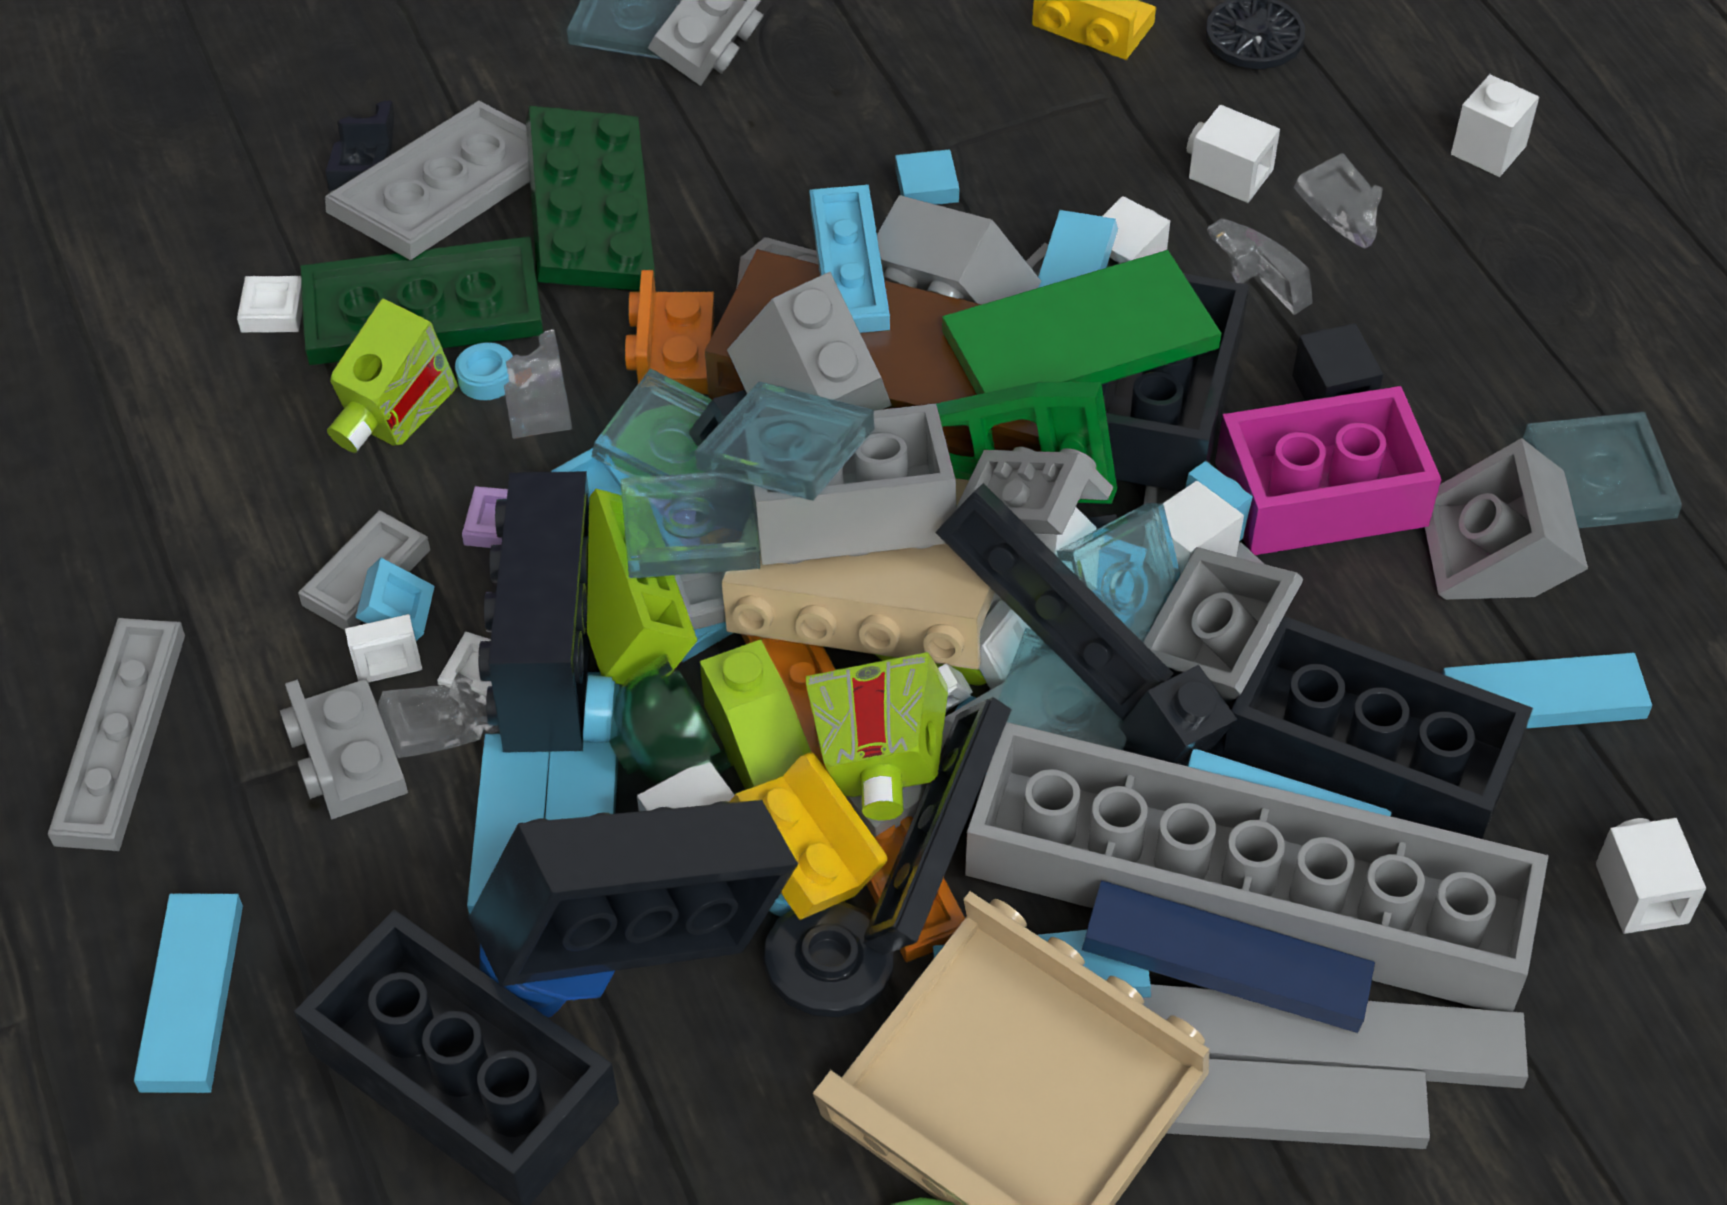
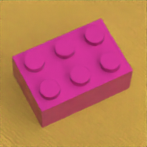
M1401 386L1228 413L1222 416L1215 463L1218 471L1226 477L1235 480L1243 490L1253 496L1243 539L1246 547L1254 555L1429 526L1441 477Z

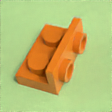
M641 270L640 292L629 293L630 327H637L636 335H626L625 341L626 369L637 370L639 394H708L705 349L714 331V292H656L654 271Z

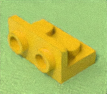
M1034 0L1032 26L1127 60L1153 26L1156 7L1139 0Z
M812 752L800 756L782 777L736 793L729 801L730 803L762 800L798 863L781 894L799 920L855 897L887 863L888 858L884 850L820 760Z

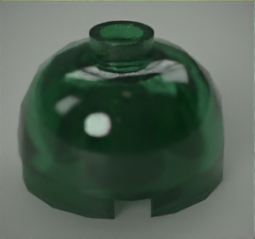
M666 653L646 664L629 677L616 695L613 716L619 735L609 740L610 745L629 775L641 769L656 785L687 768L709 762L720 774L733 766L732 760L726 748L720 750L711 733L716 732L681 672L677 670L669 676L666 675L673 671L671 658Z

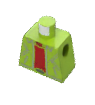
M384 298L380 301L332 372L330 382L344 409L329 426L327 432L338 445L353 453L359 450L371 434L393 446L401 445L454 392L458 384L430 321Z
M929 652L806 676V687L823 762L828 773L845 796H862V813L865 817L878 821L899 817L904 811L903 788L931 783L938 776L948 685Z

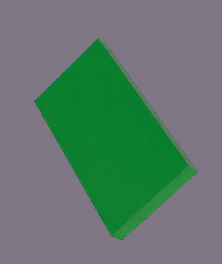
M1169 250L942 316V332L977 395L1034 382H1101V384L1218 349L1221 340L1220 330Z

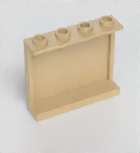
M956 479V506L969 480ZM755 517L721 581L727 632L897 658L929 652L933 661L937 664H948L950 666L977 670L981 664L980 630L995 594L947 544L934 545L924 549L905 548L871 552L862 556L845 555L811 559L796 564L777 563L762 565Z
M970 891L964 898L967 917L841 1078L830 1070L813 1092L821 1116L937 1200L949 1201L955 1205H1115L1209 1074V1048L1204 1046L1205 1039L1198 1030L1183 1019L1170 1015L1165 1020L1143 1005L1144 999L1140 993L1124 980L1115 976H1109L1107 980H1104L1083 966L1085 961L1082 956L1066 942L1056 937H1050L1048 941H1045L1025 928L1027 924L1024 918L1005 902L993 899L989 904Z

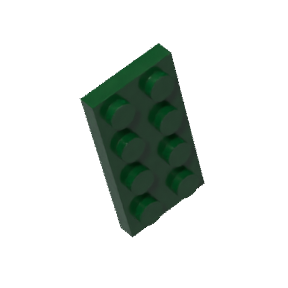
M529 106L526 118L537 282L640 291L641 270H653L655 279L638 117L615 113Z
M531 237L427 249L412 260L399 253L300 265L305 351L309 366L340 362L383 298L430 321L442 348L544 335Z

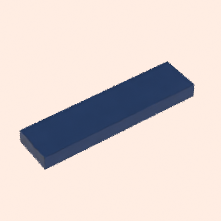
M1102 880L1082 946V951L1355 1033L1359 1032L1365 1019L1375 962Z

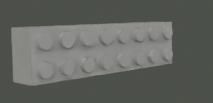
M1007 722L991 759L967 831L965 875L1090 908L1094 906L1102 880L1374 961L1372 981L1485 1010L1513 1012L1528 975L1549 855Z

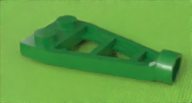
M1034 382L936 403L942 427L966 425L970 428L975 456L967 457L949 453L956 479L970 480L983 451L995 450L991 431L993 426L1025 419L1037 425L1041 452H1060L1065 448L1080 451L1094 460L1097 466L1096 470L1113 486L1108 500L1079 499L1078 503L1112 504L1117 491L1101 382Z

